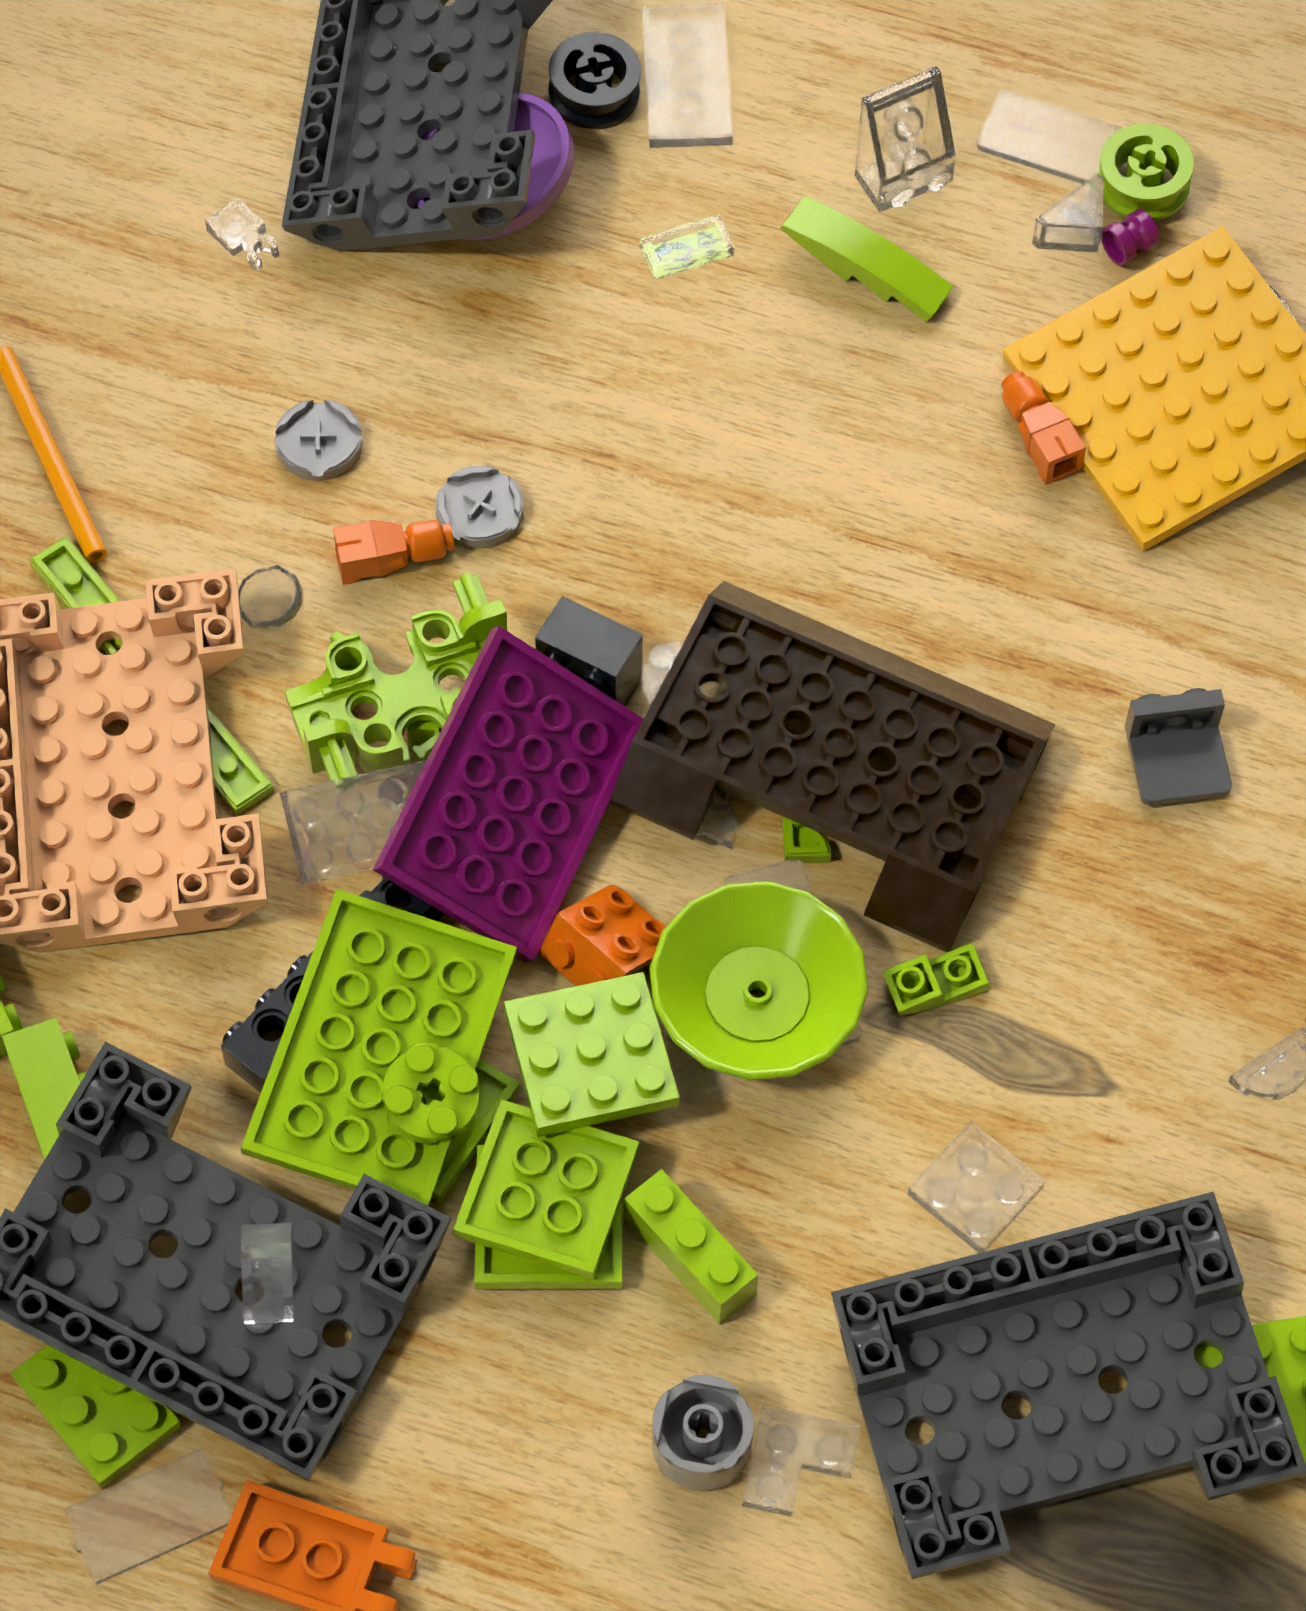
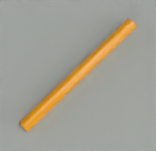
M10 346L0 347V375L86 560L89 563L99 562L106 557V548L13 349Z

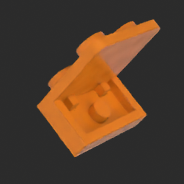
M609 885L559 912L538 953L575 986L631 975L652 962L661 933L666 926L634 901L629 893L618 886Z

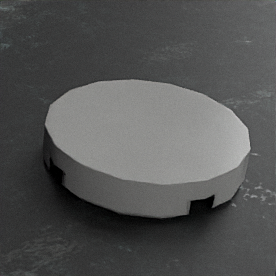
M313 400L301 402L287 410L278 421L275 431L278 459L287 471L301 479L322 481L336 478L350 470L360 457L363 440L359 421L350 409L336 401L324 400L325 403H313Z
M470 466L453 473L447 479V483L442 489L440 487L436 495L437 520L441 525L450 523L455 543L469 548H490L504 543L517 532L523 520V494L517 482L509 475L507 478L505 475L500 474L498 469L490 466Z

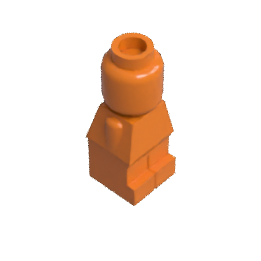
M1022 371L1008 375L1001 383L1003 388L1002 400L1012 418L1019 422L1018 430L1022 435L1026 453L1037 466L1038 474L1044 484L1047 485L1082 471L1086 447L1069 421V417L1048 402L1046 395L1034 378L1026 376Z
M371 519L367 522L333 527L335 551L343 585L358 583L360 578L380 576L381 578L408 566V557L414 562L441 559L445 556L446 551L455 549L450 523L441 525L438 520L408 524L406 531H403L402 524Z

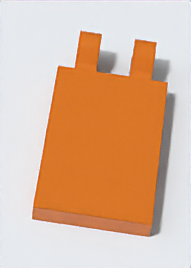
M246 1479L208 1574L212 1580L303 1611H399L400 1608L396 1606V1599L367 1589L376 1566L397 1577L411 1580L418 1560L414 1559L416 1555L414 1551L386 1543L389 1535V1530L386 1526Z

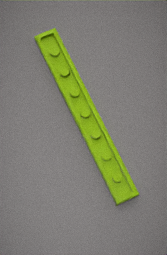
M67 536L29 559L31 567L48 588L55 592L57 599L66 609L120 602ZM117 639L105 640L102 642L99 650L104 655L115 654L121 649L122 642ZM208 707L215 791L234 814L239 816L273 793L274 786Z

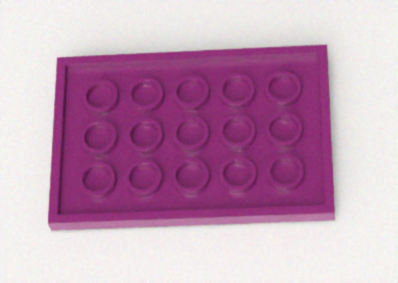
M502 627L492 628L382 849L373 871L477 934L517 947L515 957L525 963L533 962L607 808L628 750L643 718Z

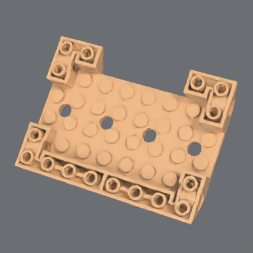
M235 568L145 580L146 598L68 609L60 608L55 592L0 600V944L37 952H49L227 928L268 903L259 814L218 819L205 679L244 653L238 581ZM117 639L122 642L121 649L115 654L103 655L99 652V648L105 640ZM120 719L129 723L127 730L121 735L110 736L105 733L107 725L114 720ZM129 801L135 804L134 812L126 818L119 819L111 815L113 807L120 802ZM127 885L141 887L142 893L137 900L124 903L117 899L118 893L123 887Z

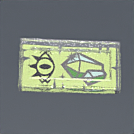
M719 214L640 238L639 247L654 280L734 256V245Z

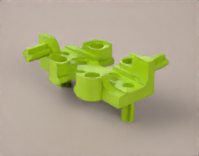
M469 572L461 574V579L452 583L464 613L459 620V624L453 615L439 609L428 610L411 616L412 630L406 632V638L414 660L407 671L396 675L385 674L380 671L374 664L370 649L367 644H362L359 632L341 637L331 643L325 654L326 670L320 677L309 683L284 690L287 705L312 773L315 774L326 770L334 791L342 789L343 792L352 789L351 785L360 782L353 761L357 760L363 770L378 776L405 769L404 766L411 764L408 747L403 740V735L412 723L427 720L434 722L442 730L461 690L446 692L439 686L440 681L446 676L455 675L462 678L465 682L490 630L497 626L507 630V613L502 600L488 602L477 574L470 576ZM433 638L445 639V641L441 643L429 642V640ZM346 665L358 666V668L351 671L341 669ZM360 703H371L378 709L376 715L367 720L357 719L353 716L352 710ZM375 741H384L388 743L387 745L379 748L369 746L371 743Z

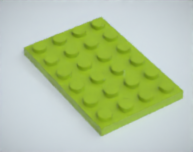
M336 888L243 1140L241 1154L351 1190H355L363 1174H366L429 1206L453 1136L438 1140V1143L422 1144L409 1140L399 1134L389 1122L388 1115L384 1110V1104L382 1103L381 1093L385 1074L394 1060L416 1044L448 1048L461 1055L476 1071L516 955L517 947ZM437 1085L421 1086L417 1090L423 1094L421 1101L423 1104L430 1105L433 1100L441 1102L444 1099V1096L439 1093Z

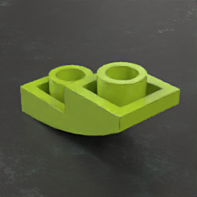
M973 942L930 960L924 954L882 971L899 1015L945 1006L992 989Z

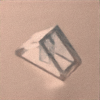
M1097 173L1037 217L1032 244L1037 249L1098 252L1103 228L1104 178Z
M291 1223L242 1225L241 1272L244 1324L294 1322Z

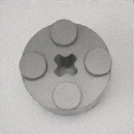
M710 1375L691 1376L672 1389H668L657 1402L652 1424V1447L660 1472L678 1485L692 1490H713L730 1486L747 1465L751 1454L754 1419L749 1405L739 1394V1390L730 1382ZM700 1428L709 1429V1434L706 1438L696 1437Z

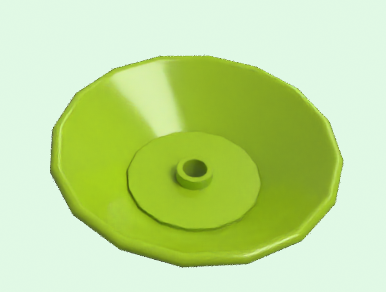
M770 881L726 884L690 901L662 931L649 968L653 1007L673 1042L706 1068L747 1080L792 1077L831 1058L857 1028L868 993L864 953L843 917L809 892ZM753 989H761L766 995L761 998H755L749 992Z

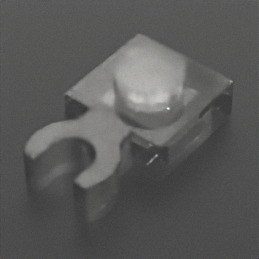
M238 197L205 220L208 233L233 256L244 250L249 265L256 270L263 268L261 257L257 254L258 252L268 251L275 258L280 256L277 241L272 236L266 234L265 223Z

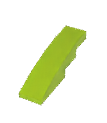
M807 196L801 199L780 227L783 232L847 282L854 276L885 302L893 296L925 323L934 315L954 287L917 258L882 235L843 213Z

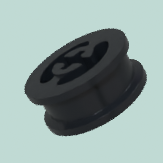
M602 32L580 33L566 39L554 50L549 62L550 80L548 94L551 105L564 120L582 128L602 129L621 123L632 114L639 101L641 65L636 52L624 40ZM574 73H576V87H573L567 80ZM613 74L617 75L622 81L615 88H613Z

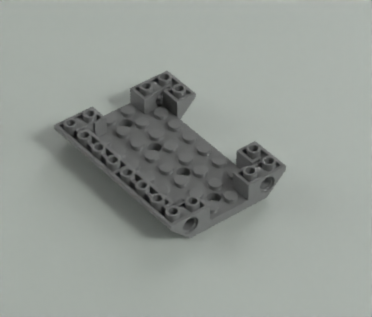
M321 0L282 220L284 231L339 252L500 235L526 206L535 133L533 130L514 132L528 30L553 0H455L453 5L445 6L449 0ZM449 63L444 67L443 71L434 72L439 65ZM433 130H440L432 137V139L424 140V137L429 132ZM430 198L421 208L413 209L419 200Z
M105 1041L56 1123L59 1137L14 1212L5 1208L0 1217V1321L309 1481L336 1444L424 1283L451 1222V1218L366 1174H363L340 1215L341 1226L171 1140L191 1091V1085ZM74 1191L86 1192L92 1198L90 1207L79 1214L71 1213L64 1208L66 1197ZM161 1235L173 1237L178 1243L175 1253L167 1258L154 1256L150 1252L149 1247L156 1237ZM249 1279L260 1282L265 1289L263 1296L254 1303L241 1301L236 1296V1289L241 1282ZM341 1324L347 1327L352 1335L349 1343L341 1348L328 1346L322 1336L329 1326Z
M1214 1191L831 1292L856 1394L897 1539L912 1579L1010 1554L1011 1549L1002 1522V1516L1186 1467H1191L1208 1501L1306 1475V1465L1276 1376L1269 1378L1242 1298L1244 1281ZM1202 1346H1212L1220 1351L1223 1361L1215 1368H1204L1196 1362L1194 1353ZM1116 1371L1125 1377L1127 1386L1120 1393L1109 1394L1101 1389L1098 1379L1105 1372ZM1018 1396L1027 1400L1031 1406L1030 1413L1025 1418L1019 1420L1007 1417L1002 1410V1405L1008 1398ZM916 1422H925L933 1428L935 1435L929 1443L915 1445L906 1437L908 1427Z

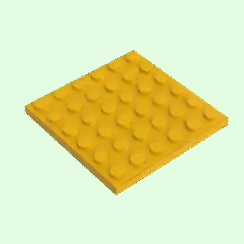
M1224 226L1217 228L1003 348V358L1012 371H1022L1026 376L1034 378L1046 395L1048 402L1069 417V421L1086 447L1083 461L1084 471L1143 552L1306 459V333Z

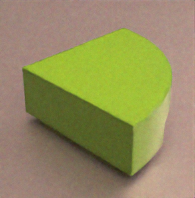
M782 817L784 864L831 862V849L824 835Z

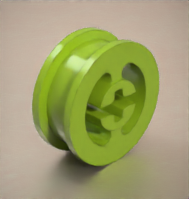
M1143 123L1130 125L1118 130L1108 138L1101 151L1097 188L1102 201L1111 211L1123 218L1138 208L1145 210L1154 221L1170 217L1179 211L1188 198L1194 168L1192 151L1179 134L1164 126ZM1127 162L1126 176L1123 177L1117 169ZM1166 168L1171 172L1173 178L1163 184Z

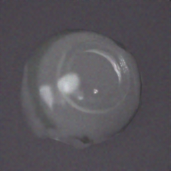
M279 565L255 570L242 580L238 590L242 619L250 627L260 632L272 633L286 630L297 622L304 609V591L297 576Z

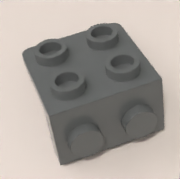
M1194 688L1177 695L1161 696L1160 694H1147L1136 700H1131L1125 722V731L1140 798L1144 804L1159 805L1223 797L1230 793L1232 781L1219 731V724L1225 707L1221 689L1207 691L1203 688Z

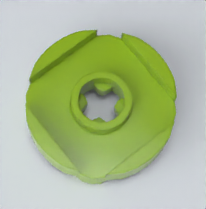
M416 1044L410 1047L406 1053L394 1060L383 1080L382 1103L384 1104V1110L388 1115L389 1122L399 1134L417 1143L432 1144L451 1136L454 1138L467 1129L476 1114L479 1102L478 1074L461 1055L448 1048ZM437 1085L439 1093L444 1096V1099L441 1102L433 1100L430 1105L423 1104L421 1102L423 1094L417 1090L421 1086Z

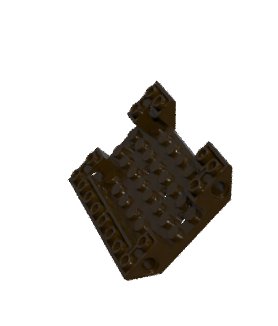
M723 581L708 595L633 738L612 792L610 804L694 840L713 803L715 787L720 788L885 861L863 916L942 951L949 952L985 878L991 858L1018 801L1020 802L1047 745L1055 724ZM706 682H716L724 688L725 692L719 697L710 698L705 696L699 687ZM798 718L808 725L809 730L804 734L795 735L786 730L784 723L789 719ZM883 755L892 761L894 767L887 772H879L870 766L868 760L873 756ZM961 792L970 793L977 798L979 805L974 809H963L956 804L954 796Z

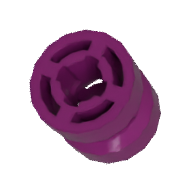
M1139 208L1126 215L1124 222H1113L1101 229L1100 233L1105 252L1119 266H1123L1135 259L1137 252L1146 253L1157 247L1160 243V233L1153 218L1145 210Z

